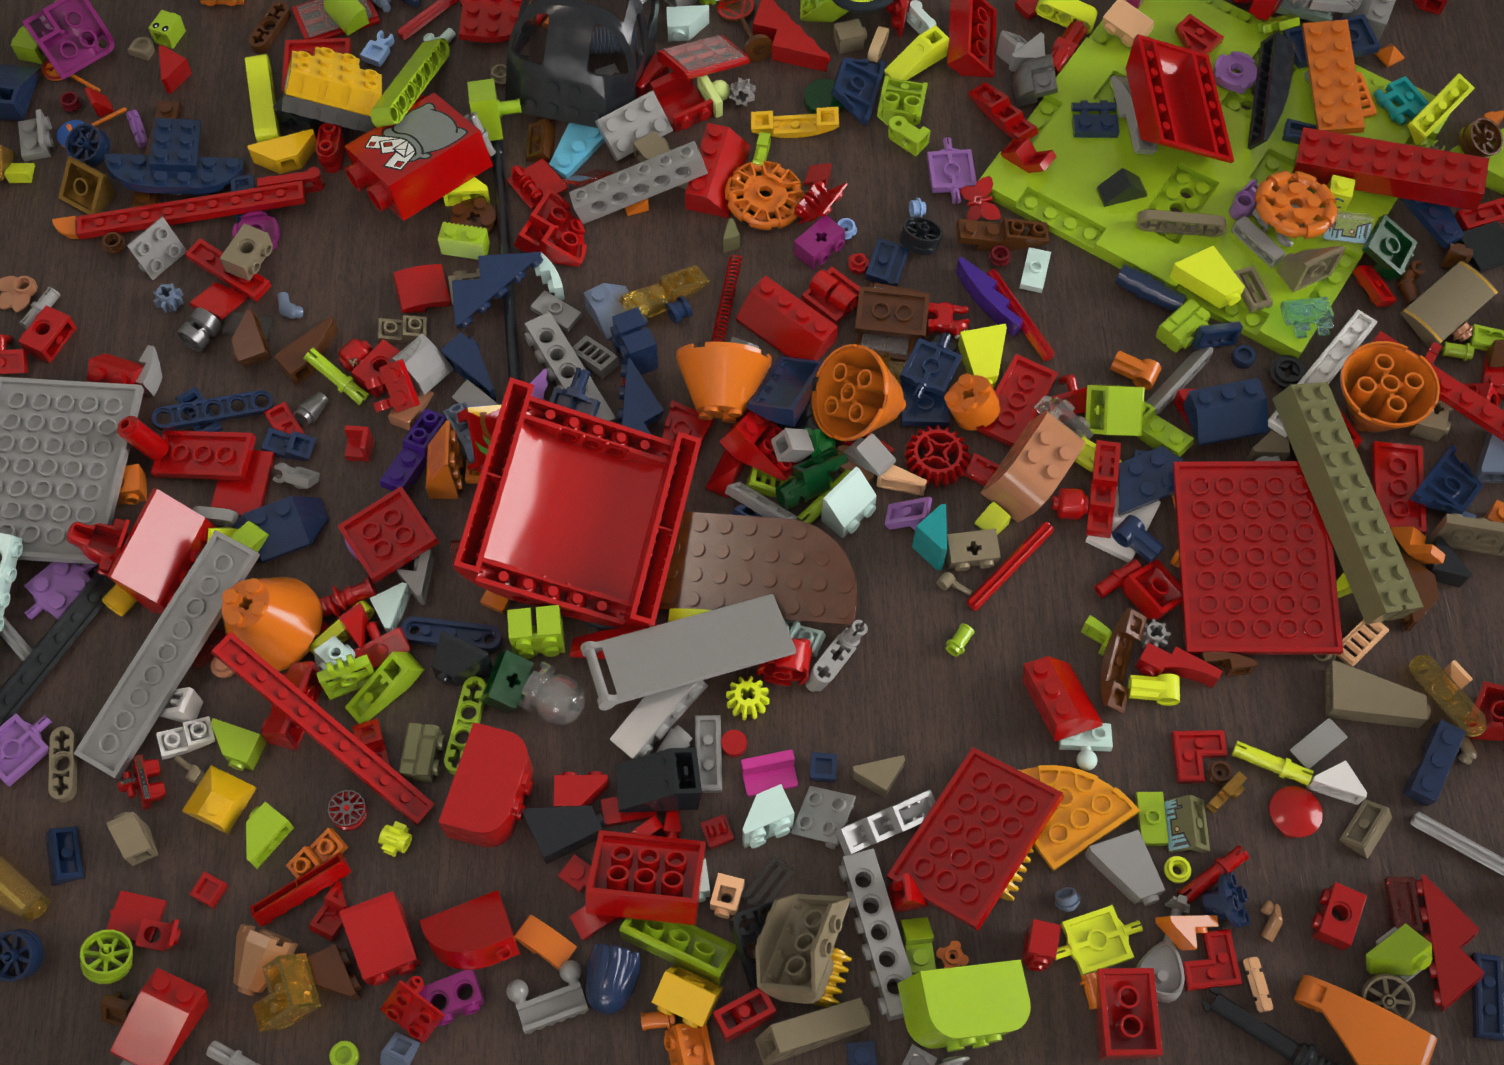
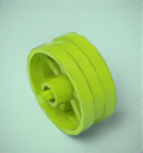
M116 930L98 931L89 936L81 946L80 967L83 975L97 984L117 982L126 976L132 967L133 946L130 939L122 932ZM118 944L125 948L123 950L114 951ZM96 945L99 947V952L90 951ZM128 956L124 964L115 959ZM85 957L94 958L97 960L87 965L85 962ZM100 966L103 969V971H97L94 969ZM113 966H115V967L117 968V969L108 971V969H111Z

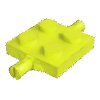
M1113 905L1063 921L1061 927L1065 934L1067 945L1057 949L1055 960L1057 961L1071 955L1076 961L1081 976L1096 972L1097 969H1105L1134 958V955L1129 945V935L1142 932V925L1139 926L1141 924L1139 920L1124 925L1117 917Z

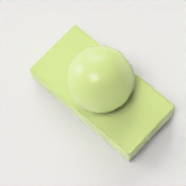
M707 75L697 77V88L704 100L712 99L714 117L723 116V101L730 94L729 85L723 80L711 82Z

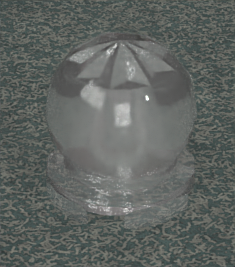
M542 662L540 665L542 667L541 671L538 673L534 670L521 692V694L525 695L524 701L520 700L518 705L527 712L532 711L536 707L538 715L547 723L556 726L567 725L575 721L582 713L585 705V692L575 678L565 674L554 675V666L547 662Z

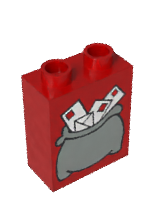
M435 93L412 105L399 124L376 127L344 146L352 162L344 170L355 189L360 192L366 188L369 198L380 212L390 208L403 221L493 166L481 131Z

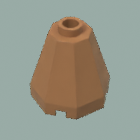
M241 924L236 936L233 983L239 986L237 991L253 996L255 992L262 993L294 955L298 943L292 942L291 939L269 930L262 929L257 932L254 931L256 926Z

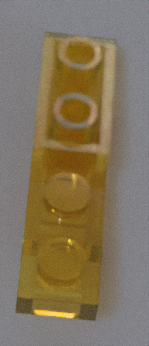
M697 265L661 276L657 284L623 294L619 302L627 311L639 307L641 313L646 314L649 318L666 311L665 304L675 302L681 295L688 299L705 287L710 280Z

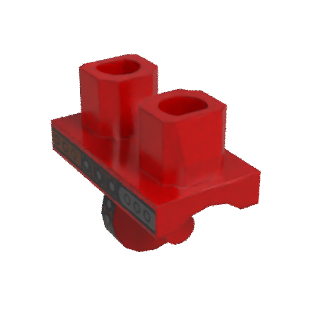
M138 755L133 758L135 764L132 768L135 777H132L131 771L124 772V780L120 781L117 787L120 792H127L130 799L137 796L135 790L138 789L142 810L151 808V802L164 799L166 791L163 781L152 784L148 783L147 778L160 776L158 759L143 760L142 755Z

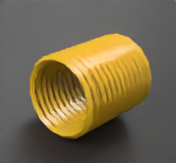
M117 584L102 598L103 603L120 616H124L137 601Z

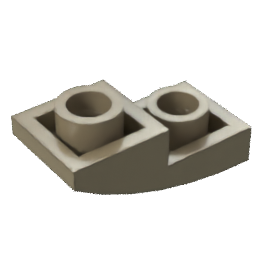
M403 315L402 320L379 318L377 343H380L383 339L388 343H408L414 341L421 334L426 336L427 317Z

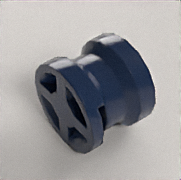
M682 295L675 302L665 304L666 312L674 324L681 322V319L684 317L689 318L693 315L688 301Z

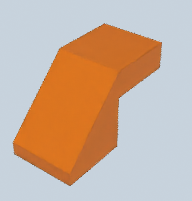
M1391 527L1393 536L1407 554L1420 564L1444 563L1445 554L1433 544H1425L1426 536L1415 527Z

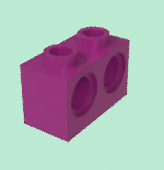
M464 970L428 984L420 992V995L432 1005L439 998L446 999V1006L440 1010L445 1016L437 1026L451 1023L454 1021L453 1017L462 1013L465 1016L474 1014L480 1010V1006L486 1004L474 970ZM464 988H472V996L467 1000H461L460 992Z

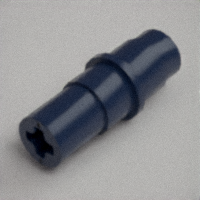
M1124 264L1115 281L1116 284L1124 287L1123 289L1137 295L1138 299L1143 298L1173 313L1183 304L1186 295L1153 278V274L1147 275L1136 268L1133 269Z

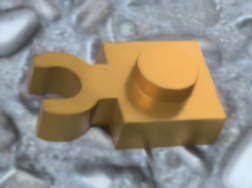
M1239 771L1208 803L1206 808L1214 814L1230 797L1235 800L1245 790L1242 784L1247 777Z

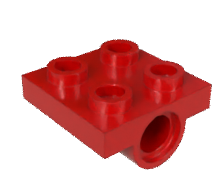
M831 266L827 271L822 269L815 274L809 288L802 294L801 300L832 323L838 325L858 305L860 287Z

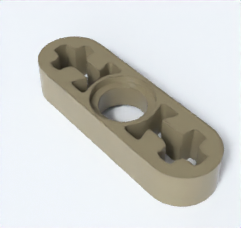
M65 726L56 728L51 733L49 742L48 791L60 803L71 801L77 793L78 756L73 753L78 747V737L70 728ZM64 735L69 737V739L64 741V748L67 751H63V745L59 742V740L63 739ZM63 758H68L70 760L68 768L62 771L57 770V763ZM64 783L68 789H65L61 795L57 790L62 789Z

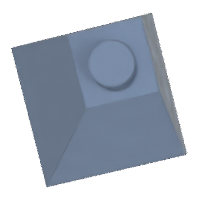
M602 283L583 293L585 308L607 342L614 339L610 331V327L613 326L612 316L639 307L626 286ZM640 309V311H641V313H642V315H643V317H644V319H645V321H646V323H647V322H648V319L646 318V316L644 315V313H643L642 310Z

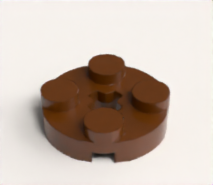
M477 197L455 204L452 207L451 223H459V225L463 224L469 227L477 226L478 228L482 227V229L486 228L489 236L497 224V217L493 206L485 198ZM472 217H478L477 222L474 223L472 220L469 219Z

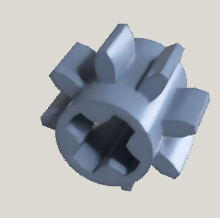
M170 283V285L161 284L153 292L156 298L153 302L157 308L161 307L164 313L167 311L176 312L180 305L184 304L181 298L183 296L181 289H175L173 283Z

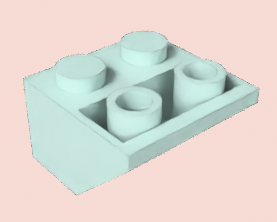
M781 784L756 794L742 830L744 849L749 846L757 848L765 844L766 839L776 836V838L783 837L790 833V829L793 828L794 811Z

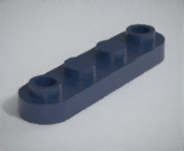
M416 616L407 618L401 625L408 642L412 644L437 646L443 631L486 652L498 650L503 641L500 630L493 625ZM415 629H418V630H419V632H418L417 634H415V635L411 634V632H412L413 630H415ZM488 638L494 639L492 643H486Z

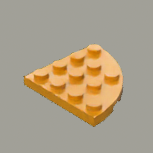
M1039 765L1038 767L1019 770L1063 792V800L1034 844L1036 850L1053 872L1140 811L1118 788L1112 787L1098 779V776L1086 771L1058 765Z

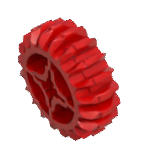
M937 425L935 430H932L930 426L926 428V431L919 429L917 435L913 434L910 442L906 445L904 454L906 468H910V473L927 480L926 486L929 483H934V487L937 488L939 483H942L946 488L949 481L955 484L958 478L964 476V471L970 459L968 445H964V437L957 438V431L949 433V427L945 428V430H940V426ZM924 448L925 456L923 459H920L918 452ZM951 454H954L956 459L953 465L949 463Z

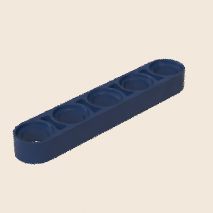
M257 390L163 406L153 411L152 421L158 430L169 431L264 414L263 412L273 407V398L269 392ZM260 396H264L269 400V404L264 408H260L255 404V400ZM236 400L242 401L245 405L244 409L240 412H235L231 409V404ZM210 405H217L220 408V413L216 416H210L206 413V409ZM186 409H192L196 415L192 420H184L181 417L182 412ZM166 413L170 415L171 420L168 424L161 425L156 421L157 416Z

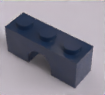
M1443 720L1433 724L1422 747L1425 750L1424 755L1417 768L1411 772L1402 795L1425 806L1435 803L1466 731Z

